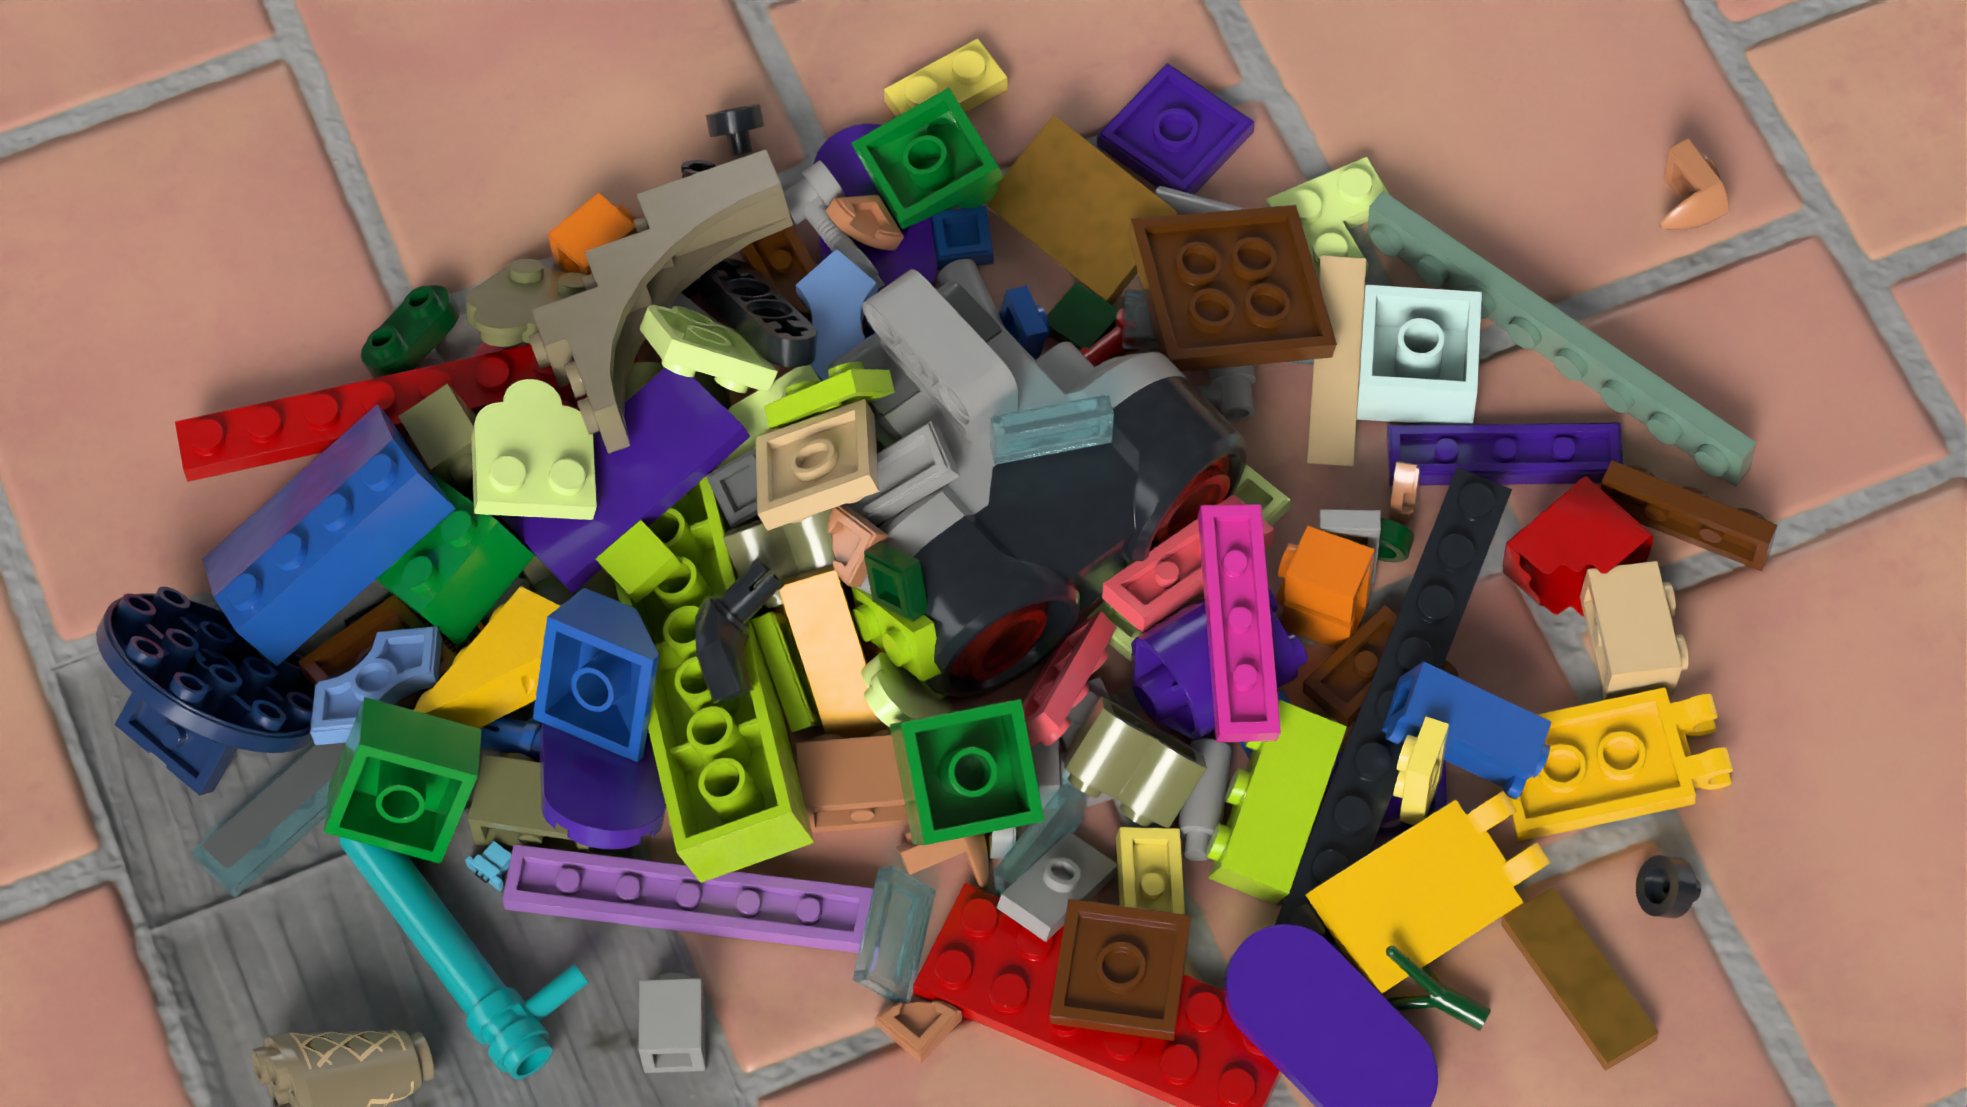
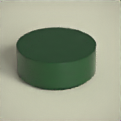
M1381 518L1377 560L1397 563L1408 559L1414 541L1412 531L1397 522Z

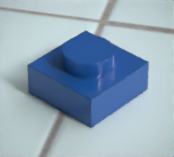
M1027 285L1006 290L999 311L1000 318L1006 330L1036 360L1040 357L1045 339L1050 334L1047 314L1042 306H1036Z

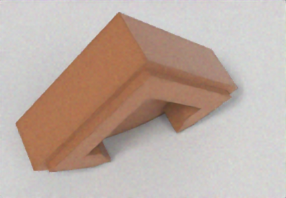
M879 195L834 198L826 210L831 220L843 232L870 247L882 250H896L904 238Z
M1396 462L1389 519L1405 522L1413 519L1420 474L1418 464Z
M843 504L832 508L827 526V533H832V549L835 558L832 564L838 576L848 586L861 587L867 576L864 551L878 542L885 543L888 535L850 506Z
M933 1000L932 1002L917 1001L905 1004L899 1002L885 1008L874 1019L877 1028L922 1063L962 1021V1012L956 1007L939 1000Z

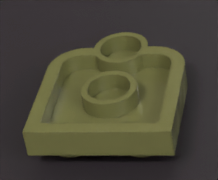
M535 259L515 260L467 293L466 320L471 326L480 331V339L486 344L500 347L513 346L521 342L531 344L528 336L539 333L531 310L586 291L582 277L587 276V274L579 272L565 273L544 267L542 262Z

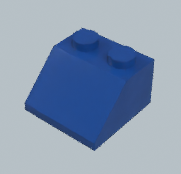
M583 588L547 616L533 714L534 720L635 762L640 761L644 756L659 653L637 609Z

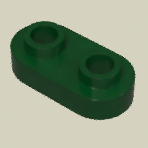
M439 285L415 288L408 293L401 305L386 321L368 336L361 350V360L373 378L414 370L455 326L460 311L448 290Z

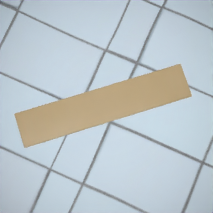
M1325 255L1320 257L1319 285L1337 345L1332 358L1314 359L1307 455L1308 464L1354 466L1366 258Z

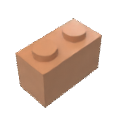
M891 730L877 731L870 737L844 739L839 735L826 734L814 737L809 742H796L798 778L812 833L909 825Z

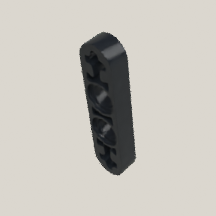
M726 258L700 276V295L765 360L785 367L808 366L815 361L818 333L816 328L749 264L740 260Z

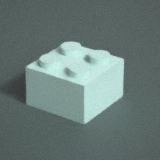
M1380 285L1365 286L1356 420L1433 425L1473 424L1478 387L1482 292Z

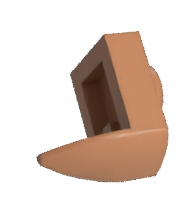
M1689 138L1670 147L1664 180L1681 203L1660 222L1659 226L1668 230H1687L1706 225L1726 215L1729 212L1728 198L1724 185L1720 180L1719 171L1713 160L1706 154L1701 155Z
M908 830L904 833L908 842L895 847L902 865L909 875L963 853L978 888L987 891L989 859L984 834L930 845H913L911 833Z

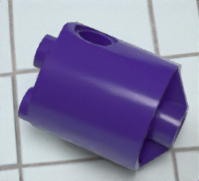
M1268 587L1277 688L1289 684L1298 676V668L1308 662V657L1300 640L1292 632L1286 633L1274 614L1278 610V604ZM1205 599L1193 605L1186 606L1136 637L1131 643L1134 659L1132 688L1140 706L1154 722L1192 741L1201 739L1215 730Z

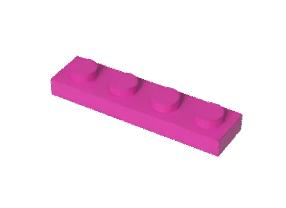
M1261 504L1201 505L1198 513L1216 742L1277 741L1281 730Z

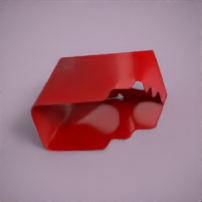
M1585 476L1556 499L1547 510L1540 513L1506 542L1502 572L1539 606L1547 608L1551 613L1558 615L1568 607H1572L1581 616H1584L1580 594L1587 569L1596 568L1601 574H1607L1615 566L1646 562L1650 554L1654 535Z

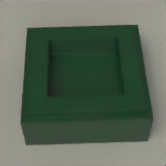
M1076 282L1047 314L1050 326L1049 336L1059 343L1071 342L1079 351L1084 347L1090 348L1115 328L1116 316L1119 310Z
M878 542L865 550L864 559L872 601L912 621L926 614L928 603L920 561L882 542Z

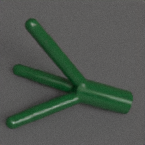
M1391 945L1386 948V955L1430 993V995L1386 999L1397 1011L1437 1008L1478 1031L1482 1029L1491 1009L1441 983L1427 965L1420 968L1397 947Z

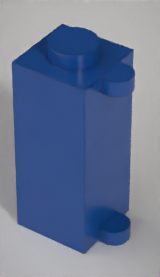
M1424 661L1399 677L1381 730L1386 732L1387 740L1399 744L1402 740L1405 741L1407 735L1418 738L1425 717L1449 724L1444 760L1503 787L1505 794L1513 799H1517L1520 796L1527 779L1535 778L1539 775L1546 764L1550 752V746L1545 743L1551 721Z

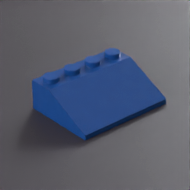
M376 405L202 560L213 597L235 631L278 666L456 508L386 413Z

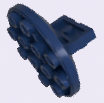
M159 587L156 594H124L123 597L115 600L108 606L97 627V645L108 667L132 692L115 726L146 752H152L166 764V768L199 796L214 792L237 748L263 753H285L300 749L312 740L310 730L315 687L304 677L298 663L303 657L298 653L293 652L278 666L272 662L268 664L260 656L257 649L235 631L223 612L191 601L184 594L170 587Z

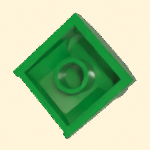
M949 87L851 143L871 180L902 229L955 205L961 208L982 206L994 197L999 188L1000 180L1004 179L999 166Z

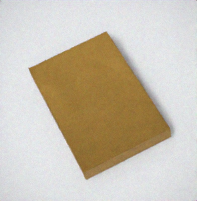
M1054 114L1003 176L1004 179L1000 180L999 188L994 197L985 204L1111 305L1138 274L1127 233L1131 219L1180 215Z

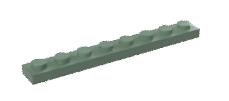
M1383 191L1369 206L1367 237L1371 239L1376 248L1390 257L1397 256L1416 269L1419 276L1433 287H1442L1445 290L1482 292V319L1488 318L1506 330L1512 340L1522 348L1527 350L1534 349L1554 363L1557 370L1566 378L1572 381H1581L1599 393L1604 402L1613 410L1620 413L1627 412L1646 425L1651 434L1660 442L1667 445L1674 444L1693 457L1699 467L1709 475L1722 477L1734 486H1737L1748 474L1757 442Z

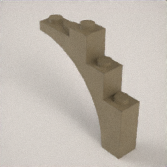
M766 149L636 194L644 216L633 220L637 233L585 251L592 273L582 277L586 291L531 310L539 333L528 337L539 368L543 369L551 366L559 388L570 384L575 398L587 394L588 398L577 401L588 434L600 431L608 454L631 446L624 417L626 384L637 351L646 338L639 328L648 306L658 305L668 308L684 289L715 264L757 240L793 226L781 182Z

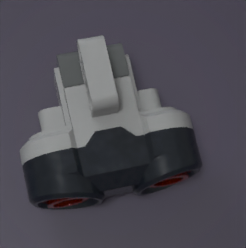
M914 269L907 271L863 302L864 315L875 333L835 360L828 367L829 370L845 363L863 362L864 369L890 370L895 393L868 403L875 415L877 453L932 421L941 429L960 474V477L887 519L879 527L880 530L888 535L884 544L920 561L928 603L927 611L924 615L934 622L937 637L934 662L942 672L924 682L935 693L946 696L967 697L986 693L1017 679L1041 663L1070 634L1078 619L1079 612L1103 595L1104 582L1135 561L1147 559L1151 550L1198 519L1201 505H1218L1233 495L1246 464L1245 438L1165 355L1158 352L1131 354L1112 358L1094 367L1071 342L1066 341L1054 346L1035 360L998 320L959 283L949 280L935 289L925 277ZM867 575L861 587L857 588L871 594Z

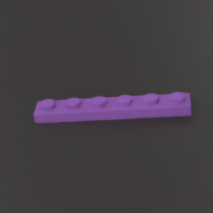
M513 845L502 901L505 910L865 954L875 897L874 888L735 871L700 883L686 865Z

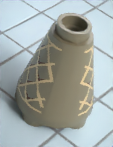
M404 1030L280 1033L265 1038L262 1047L251 1050L254 1073L260 1085L267 1084L273 1107H391L421 1089L422 1082L434 1078L432 1055L428 1043L421 1032L409 1035Z

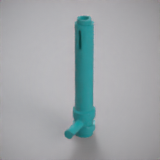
M341 837L340 846L467 1016V1028L481 1045L489 1046L488 1056L501 1072H508L515 1080L529 1077L541 1069L552 1056L553 1048L548 1043L550 1034L540 1021L589 983L575 964H572L525 1002L515 988L505 986L408 855Z

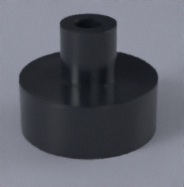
M760 104L741 106L705 115L710 137L727 135L731 156L752 152L748 130L764 126Z
M1656 855L1649 858L1640 868L1636 879L1638 903L1646 914L1654 917L1679 918L1688 912L1693 902L1698 900L1701 894V884L1696 879L1693 868L1686 860L1678 857Z

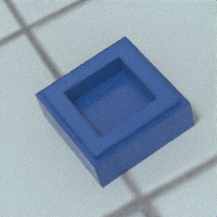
M987 206L945 210L931 217L938 270H942L946 265L960 259H971L977 266L994 264Z

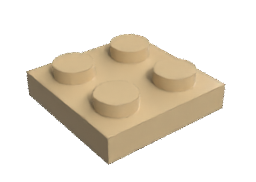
M866 399L756 437L757 514L767 531L789 523L801 522L811 515L843 504L858 502L865 496L879 492L875 415Z

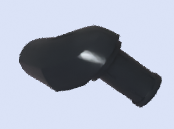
M758 558L752 562V565L722 596L718 594L713 596L707 595L695 616L697 660L714 704L735 699L754 690L744 653L749 638L747 632L749 625L747 621L778 590L784 587V583L776 574L773 576L769 574L756 589L754 588L771 570Z

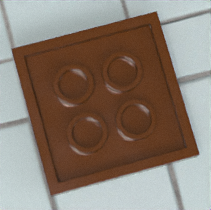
M1296 205L1131 219L1127 233L1159 352L1165 355L1181 372L1333 357L1337 343Z

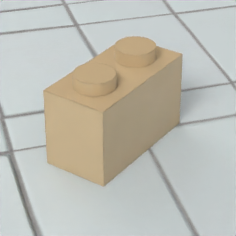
M1658 561L1615 566L1607 574H1601L1596 568L1587 569L1580 601L1603 700L1665 687L1667 694L1674 693L1681 670L1688 668V650L1684 636L1682 634L1675 635L1671 617L1675 616L1676 610L1674 591L1670 582H1662Z

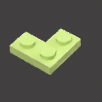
M1365 157L1267 198L1266 207L1297 206L1319 281L1321 255L1365 258L1348 230L1368 222L1369 206L1383 191L1387 194L1389 192L1368 158ZM1366 261V274H1365V277L1368 276V266H1369V264H1368L1367 261Z

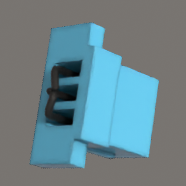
M493 841L481 855L478 854L474 859L468 856L465 862L467 867L475 873V876L484 883H489L501 891L504 888L502 875L509 869L512 854Z

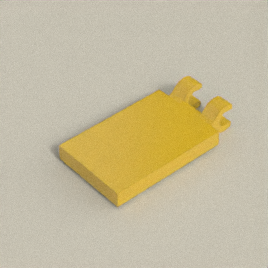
M1665 687L1537 714L1551 721L1545 743L1550 746L1549 756L1539 775L1526 780L1520 796L1517 799L1508 797L1517 810L1510 817L1516 840L1520 842L1694 805L1696 797L1694 788L1715 790L1730 786L1732 781L1729 773L1733 772L1727 747L1714 748L1700 754L1691 755L1686 735L1695 737L1716 732L1714 719L1717 718V712L1712 695L1702 694L1683 701L1670 703Z
M1504 791L1468 814H1465L1457 800L1452 801L1306 894L1349 963L1380 994L1409 977L1406 972L1386 955V948L1388 946L1397 947L1415 964L1423 968L1522 904L1523 901L1514 886L1551 863L1538 842L1509 861H1506L1488 834V830L1517 812Z

